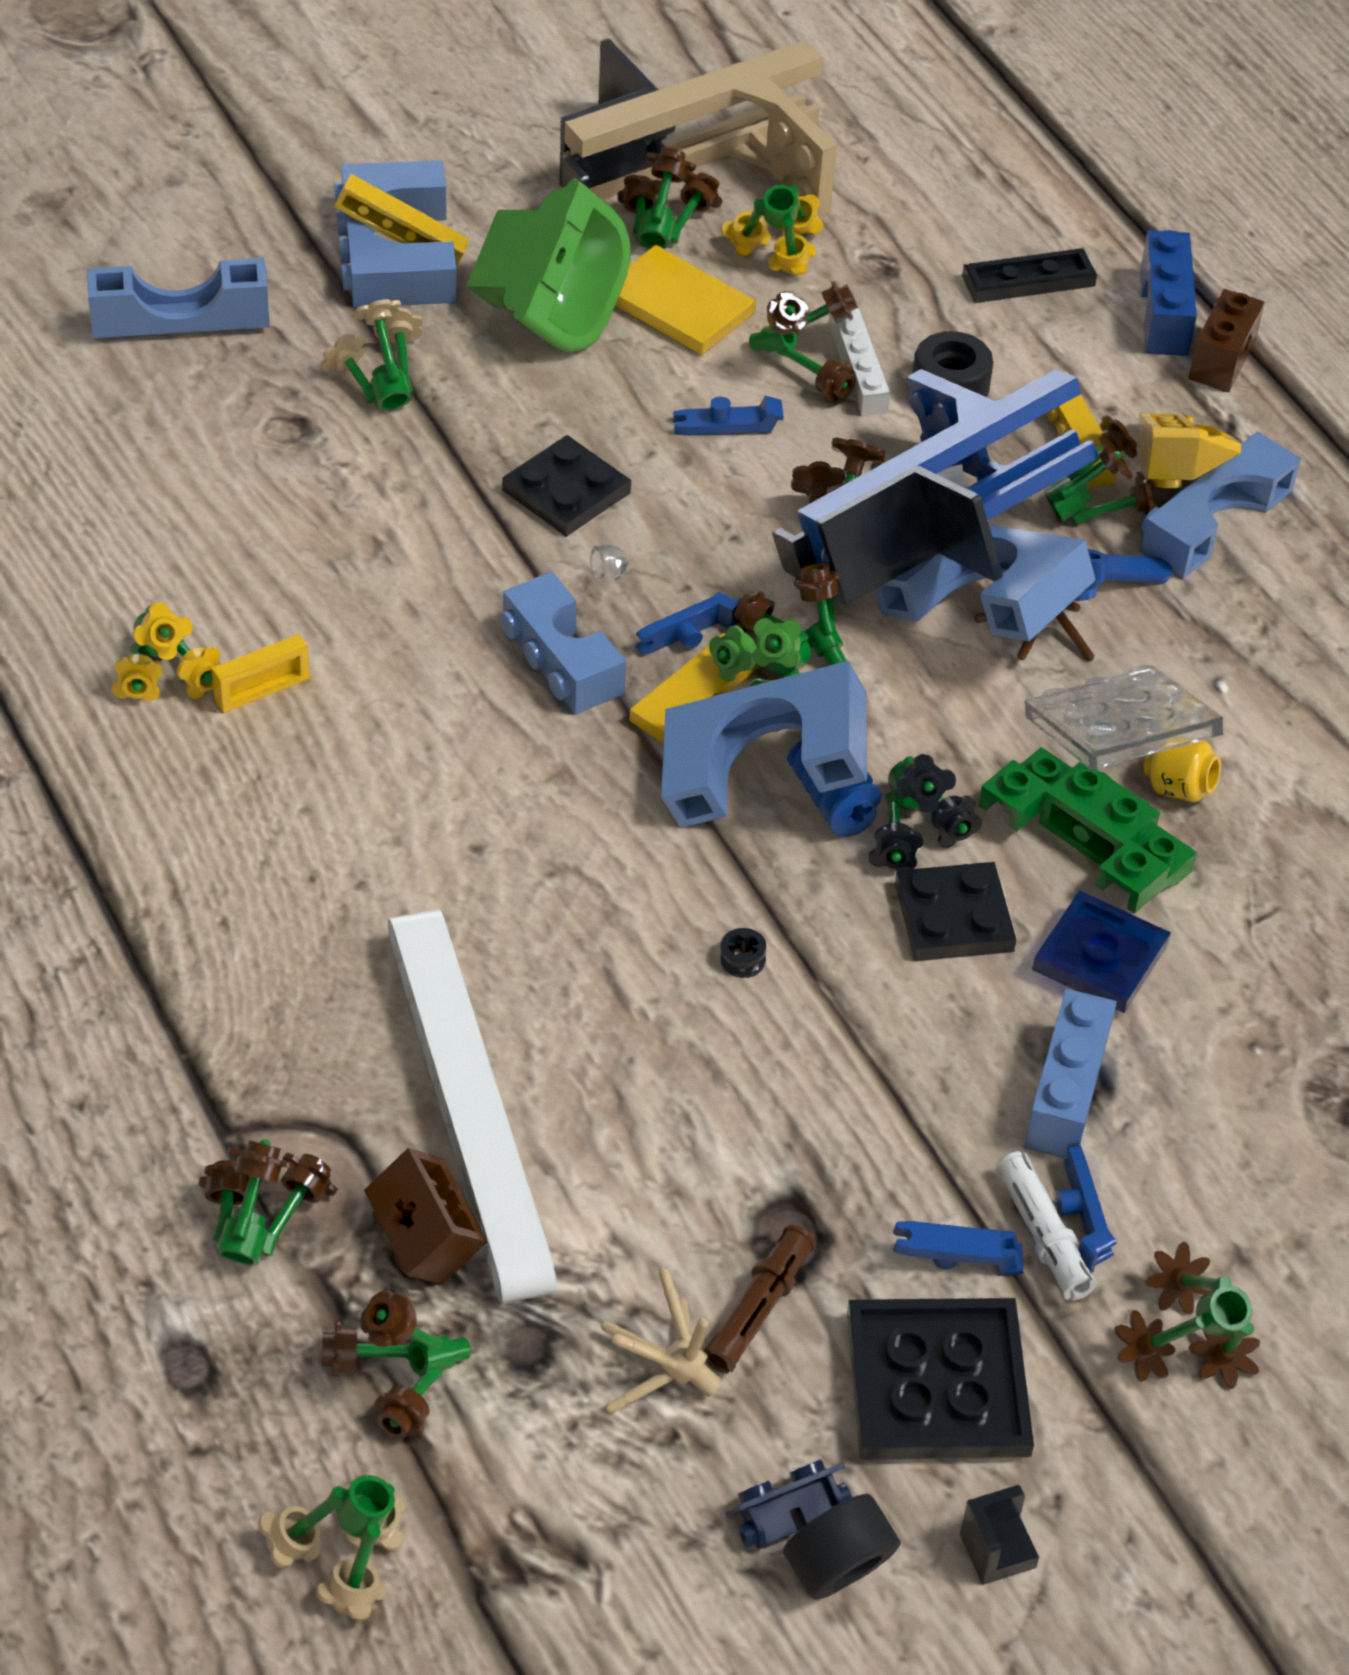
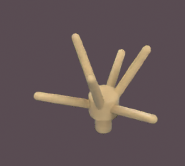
M666 1267L660 1268L658 1273L679 1337L667 1350L609 1321L601 1323V1329L612 1335L611 1341L613 1344L659 1363L664 1370L607 1403L605 1411L609 1414L633 1403L673 1379L680 1385L690 1381L707 1397L712 1396L722 1384L723 1380L704 1364L707 1354L700 1349L709 1326V1321L706 1318H700L691 1336L688 1301L684 1298L679 1299L670 1271Z

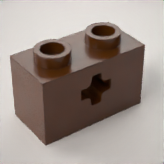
M1223 289L1196 340L1188 377L1189 380L1230 392L1256 342L1265 301L1250 297L1244 293Z
M407 1148L364 1189L374 1210L372 1212L373 1219L378 1227L386 1233L395 1251L394 1260L397 1266L411 1278H420L444 1284L487 1243L443 1158Z

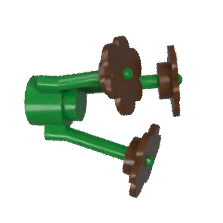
M1104 415L1101 418L1100 428L1103 432L1098 437L1101 445L1096 449L1098 459L1051 485V488L1044 491L1051 508L1062 523L1072 518L1075 524L1079 525L1091 517L1134 505L1137 512L1145 511L1146 516L1155 508L1150 485L1142 471L1136 472L1135 486L1130 487V496L1086 508L1085 504L1090 502L1092 498L1085 484L1106 469L1113 475L1120 471L1128 480L1133 478L1131 471L1122 458L1121 452L1123 451L1132 459L1137 456V443L1129 436L1128 430L1120 421L1113 420L1108 415Z

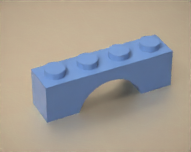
M264 258L221 260L215 272L205 282L190 289L176 291L156 288L146 283L137 275L132 266L87 269L88 300L93 338H118L121 336L163 335L169 333L270 327Z
M1256 432L1244 443H1241V453L1201 475L1189 486L1184 485L1180 487L1170 501L1161 508H1153L1147 514L1141 527L1144 533L1140 552L1147 557L1164 559L1172 566V573L1184 579L1212 555L1219 525L1212 515L1229 508H1249L1266 513L1293 491L1301 458L1263 434Z

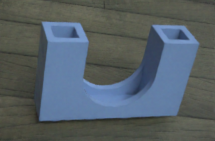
M443 160L342 164V182H334L335 203L350 174H353L436 221L447 220L446 181ZM337 209L338 235H346L339 236L340 261L349 262V264H342L343 290L352 291L353 308L369 305L372 302L389 299L390 301L400 300L401 306L457 303V269L453 241L428 243L391 242L375 235V229Z
M989 525L1003 573L1002 578L993 582L980 594L991 635L1030 641L1096 580L1085 539ZM938 553L874 590L882 615L919 621L955 589L970 582L985 579L986 577Z
M845 661L665 709L661 798L680 828L727 817L728 774L734 759L750 742L776 730L795 729L802 731L801 762L819 793L866 782V691L851 663Z

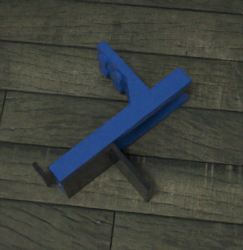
M922 369L907 376L911 391L909 402L914 413L918 416L922 429V434L920 435L921 443L799 509L797 513L803 532L795 536L782 528L773 531L772 536L784 571L797 578L801 576L800 570L805 566L816 563L828 564L830 571H838L841 576L837 580L839 592L833 598L845 605L866 595L938 553L994 582L1002 578L1003 573L988 520L1098 459L1094 442L1088 440L1080 444L1077 431L1072 429L1007 466L991 460L986 446L1080 395L1081 390L1077 377L1054 369L1000 400L994 401ZM962 464L963 472L976 477L977 482L964 488L937 475V473L950 466Z

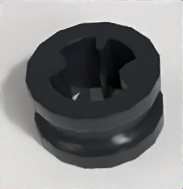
M736 928L723 936L720 943L721 965L726 972L739 978H750L758 975L764 969L766 964V940L762 934L749 928ZM739 948L742 952L735 955L734 950ZM752 950V955L747 956L745 954L746 952Z

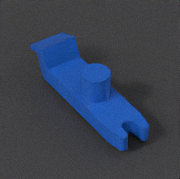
M719 396L711 400L710 408L683 409L673 412L674 433L676 435L771 433L777 421L784 418L782 400L769 396H764L759 406L731 407V402L728 398Z
M718 592L713 597L638 630L636 635L641 642L637 643L635 647L642 655L655 652L677 641H680L687 649H693L703 639V634L700 631L715 624L729 628L739 622L734 619V614L742 598L736 601Z
M1067 1147L1069 1158L1064 1159V1164L1071 1189L1056 1192V1205L1060 1215L1080 1214L1086 1237L1081 1239L1078 1251L1086 1267L1092 1273L1094 1272L1095 1265L1114 1256L1110 1247L1116 1245L1117 1241L1108 1229L1082 1147Z
M898 1221L895 1224L893 1234L907 1238L897 1239L893 1248L895 1253L933 1259L934 1263L942 1269H951L957 1262L998 1266L1001 1276L1024 1274L1022 1243L1018 1244L1016 1234L1013 1231H998L917 1221Z

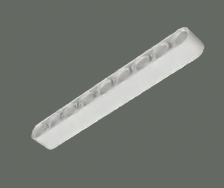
M439 908L389 918L388 930L393 955L470 1210L487 1240L482 1249L500 1305L556 1293L557 1283L552 1257L442 911Z

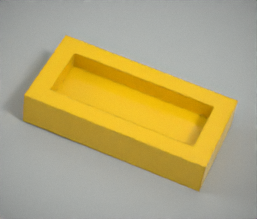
M301 635L291 636L212 667L216 704L223 713H226L309 680L308 645Z

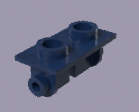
M820 1459L791 1471L790 1475L793 1483L777 1490H773L769 1480L738 1493L741 1504L725 1514L729 1518L741 1513L745 1523L738 1526V1533L744 1546L749 1548L755 1545L758 1549H762L770 1543L796 1533L797 1528L790 1514L791 1510L797 1508L805 1526L828 1509L852 1498L845 1483L837 1485L833 1474L846 1468L844 1462L825 1469L823 1461Z

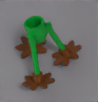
M1181 1242L1178 1245L1174 1259L1163 1251H1155L1154 1258L1163 1272L1147 1277L1145 1284L1156 1289L1164 1288L1158 1301L1159 1309L1162 1311L1167 1310L1178 1299L1183 1311L1187 1314H1192L1194 1311L1193 1292L1203 1295L1197 1303L1196 1317L1162 1332L1163 1323L1161 1319H1155L1146 1327L1140 1312L1133 1310L1130 1314V1327L1120 1324L1114 1328L1117 1337L1128 1345L1119 1352L1117 1359L1122 1363L1135 1360L1134 1371L1136 1378L1140 1382L1147 1380L1150 1369L1158 1377L1167 1378L1168 1370L1161 1357L1175 1353L1176 1349L1170 1342L1203 1329L1208 1342H1193L1188 1346L1192 1354L1208 1358L1200 1369V1378L1207 1379L1221 1369L1222 1378L1226 1386L1234 1389L1238 1379L1237 1369L1250 1375L1258 1374V1366L1246 1356L1260 1345V1340L1257 1338H1244L1254 1332V1326L1249 1322L1252 1315V1305L1247 1294L1240 1288L1232 1286L1230 1277L1226 1275L1216 1279L1199 1276L1210 1265V1259L1201 1257L1190 1262V1249L1186 1242Z

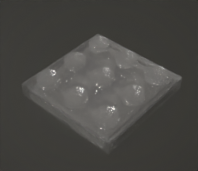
M1136 666L1129 669L1128 673L1110 678H1090L1084 685L1068 689H1048L1042 693V696L1025 700L1026 718L1090 770L1223 735V717L1154 666Z

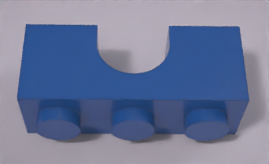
M1147 230L1140 267L1142 297L1148 298L1144 320L1145 354L1189 356L1197 319L1190 233L1174 230Z

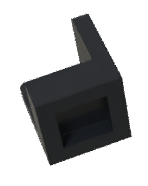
M1020 1485L967 1500L960 1537L982 1585L1037 1568L1039 1555L1020 1517L1025 1500V1494Z

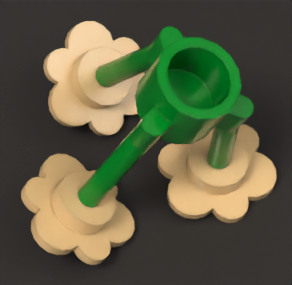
M378 300L369 305L357 307L356 311L351 314L352 320L365 319L367 325L376 326L374 334L379 338L385 364L373 370V378L370 382L357 365L365 353L363 348L365 339L363 336L353 337L351 334L341 336L337 339L334 346L328 347L323 352L325 358L320 365L325 372H330L334 369L337 371L349 369L362 388L366 402L373 403L376 401L377 406L382 410L401 408L410 402L414 394L409 380L406 342L416 340L422 336L421 326L423 325V319L419 315H412L411 311L406 308H399L401 307L400 300ZM390 342L396 344L398 366L395 364Z

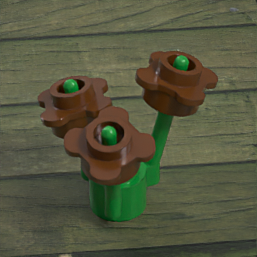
M663 147L660 154L647 153L646 160L653 163L651 174L662 181L652 180L643 175H629L624 178L625 186L623 190L617 193L618 201L624 204L628 211L636 214L632 232L637 235V240L648 248L657 245L665 249L669 246L670 242L677 244L681 230L694 210L705 212L710 207L719 208L723 203L722 198L718 195L717 189L720 186L718 180L706 173L695 174L693 171L696 169V164L686 161V154L676 148ZM671 182H684L685 185L680 192V196L686 206L675 222L673 211L665 206Z
M262 1139L260 1142L248 1140L246 1151L229 1147V1153L238 1155L237 1161L220 1160L214 1164L207 1165L204 1170L206 1176L199 1178V1186L205 1188L206 1199L220 1204L218 1225L213 1237V1241L218 1243L215 1252L226 1259L246 1265H258L261 1254L272 1256L277 1238L302 1199L311 1203H318L324 1193L334 1196L338 1191V1188L329 1179L331 1176L330 1167L323 1160L311 1154H303L300 1159L294 1154L285 1153L282 1160L278 1158L281 1148L270 1146L268 1139ZM286 1167L288 1169L283 1175L281 1182L291 1194L267 1230L264 1228L266 1219L253 1212L261 1180L264 1179L278 1183L281 1168ZM242 1204L241 1209L234 1210L232 1216V1205Z

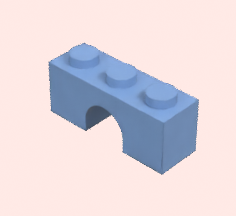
M553 571L504 590L503 612L500 613L499 619L505 635L509 639H515L524 650L529 665L535 670L539 669L548 680L553 695L558 700L563 699L572 712L577 715L625 694L626 660L602 631L583 638L569 637L576 634L577 601Z
M1065 989L1033 1104L1024 1148L1068 1159L1067 1147L1080 1146L1117 1001Z

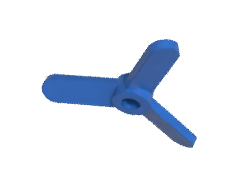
M1088 549L1096 580L1074 601L1094 598L1097 595L1099 584H1102L1104 580L1165 583L1172 575L1173 568L1167 561L1158 557L1107 555Z

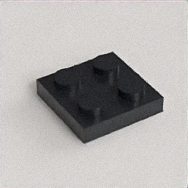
M566 435L503 476L502 491L567 537L631 493V479L569 435Z
M995 862L896 871L895 887L914 961L1014 952L1017 939Z

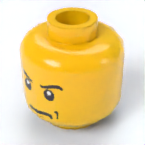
M1176 734L1167 735L1162 738L1156 748L1152 747L1149 749L1144 762V773L1150 777L1152 789L1159 796L1191 803L1200 801L1207 793H1213L1220 778V757L1214 754L1213 747L1207 741Z

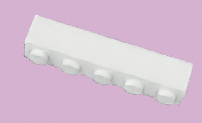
M859 307L851 311L853 320L849 321L847 318L837 324L830 313L828 326L840 360L843 364L849 362L853 365L852 375L855 376L856 381L852 393L860 415L888 413L890 391Z

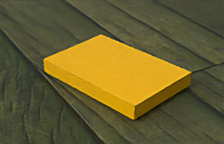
M657 245L629 265L627 278L615 305L701 355L756 312V300Z

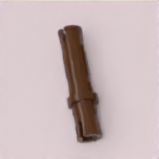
M793 1224L786 1226L767 1258L759 1259L752 1268V1280L732 1307L708 1346L703 1349V1352L707 1354L706 1362L714 1369L726 1374L730 1371L733 1372L737 1362L756 1333L761 1329L764 1321L780 1297L787 1296L795 1286V1274L816 1246L815 1239L804 1228Z

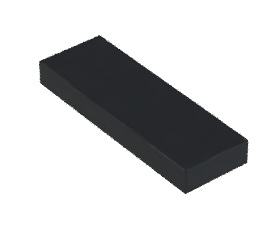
M1084 248L964 264L962 278L974 303L1095 287L1097 273Z

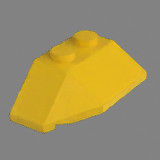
M1139 413L1140 470L1147 479H1151V482H1154L1155 487L1180 488L1182 487V480H1194L1241 453V443L1233 436L1209 425L1193 424V418L1188 415Z

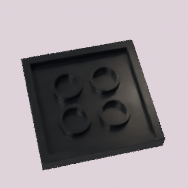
M1016 1298L858 1299L848 1301L847 1320L860 1459L1032 1457L1034 1439Z

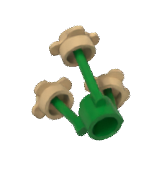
M363 1475L354 1479L348 1490L335 1486L328 1498L311 1512L299 1506H290L278 1515L272 1512H265L258 1520V1529L266 1536V1544L270 1550L271 1561L280 1568H288L292 1565L293 1561L303 1559L306 1562H312L319 1556L320 1528L318 1522L334 1510L338 1511L340 1524L345 1531V1539L352 1547L358 1548L355 1559L342 1560L333 1567L329 1581L318 1585L316 1595L320 1601L331 1604L338 1612L346 1614L353 1619L362 1620L370 1616L373 1602L382 1600L386 1593L385 1585L380 1581L378 1572L368 1564L373 1546L381 1545L385 1550L392 1551L402 1544L404 1535L399 1529L401 1515L405 1511V1502L399 1495L394 1494L395 1489L391 1484L377 1476Z

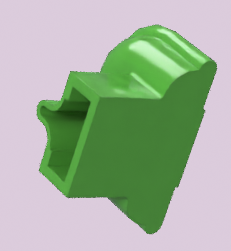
M572 179L566 187L558 188L544 198L537 210H497L466 287L494 308H507L514 314V318L549 345L565 352L582 351L595 343L608 325L627 278L631 261L630 238L623 220L615 210L578 179Z

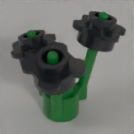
M920 754L915 758L908 756L891 769L888 775V783L892 790L884 797L889 808V823L875 831L874 839L876 845L875 849L871 850L868 854L869 862L875 867L886 865L887 867L899 868L900 870L914 869L917 866L915 855L917 849L923 846V836L919 832L913 831L908 825L900 823L901 806L920 809L924 813H932L931 824L939 831L940 835L937 841L944 848L953 846L956 841H962L980 829L982 819L975 814L976 801L973 797H942L946 790L953 789L956 784L955 774L951 770L939 768L928 754Z

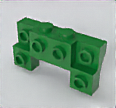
M1040 747L1021 764L1011 760L981 786L978 806L987 811L996 802L1000 803L1011 811L1009 827L1016 832L1041 811L1039 824L1100 865L1095 883L1097 888L1104 891L1114 882L1130 893L1127 909L1134 914L1165 888L1178 885L1193 870L1197 851L1158 826L1160 811L1084 760H1081L1072 768Z

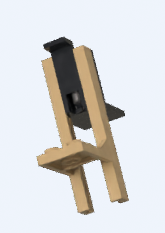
M610 38L600 41L598 105L561 117L559 185L566 187L569 181L578 179L602 200L614 197L619 191L623 190L625 186L624 178L629 175H643L652 180H661L651 174L653 163L646 160L647 153L660 154L661 148L670 147L686 154L685 160L696 164V167L730 156L772 171L774 177L784 185L798 187V196L815 195L820 202V206L817 209L818 217L828 214L831 210L837 145L817 126L819 107L816 104L806 106V98L802 94L789 98L781 90L790 85L822 75L824 57L807 40L658 90ZM744 101H750L761 106V108L664 142L661 141L667 139V135L675 131L676 125Z

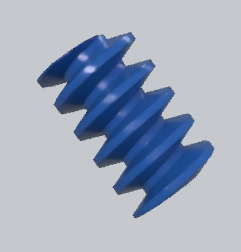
M802 740L796 743L786 759L789 765L793 767L798 779L802 781L805 790L810 794L816 807L819 808L823 818L828 822L832 832L840 837H850L862 833L875 819L876 807L881 802L882 797L879 787L872 784L873 779L869 772H867L866 782L819 793L801 762Z

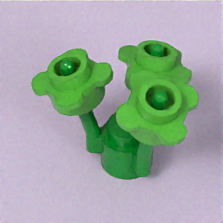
M768 618L758 620L754 625L757 644L739 626H730L727 629V634L722 637H713L709 643L710 653L713 655L714 662L719 667V675L724 681H733L738 672L751 670L755 663L761 667L767 666L769 670L781 675L782 678L799 674L798 669L808 663L811 655L810 646L807 641L808 635L805 632H801V626L793 619H788L784 623H772ZM757 678L750 683L749 687L774 680Z

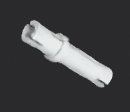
M1019 1151L1008 1154L999 1161L996 1170L1004 1184H1006L1016 1207L1033 1235V1239L1036 1242L1035 1252L1040 1262L1048 1265L1065 1300L1070 1298L1071 1301L1084 1298L1094 1290L1096 1281L1078 1251L1079 1241L1073 1230L1063 1225L1049 1195L1037 1177L1027 1153L1021 1154Z

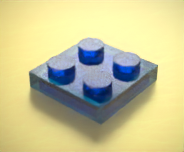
M1079 890L1035 955L1032 970L1076 991L1117 1001L1115 1009L1125 1013L1167 948L1171 932Z

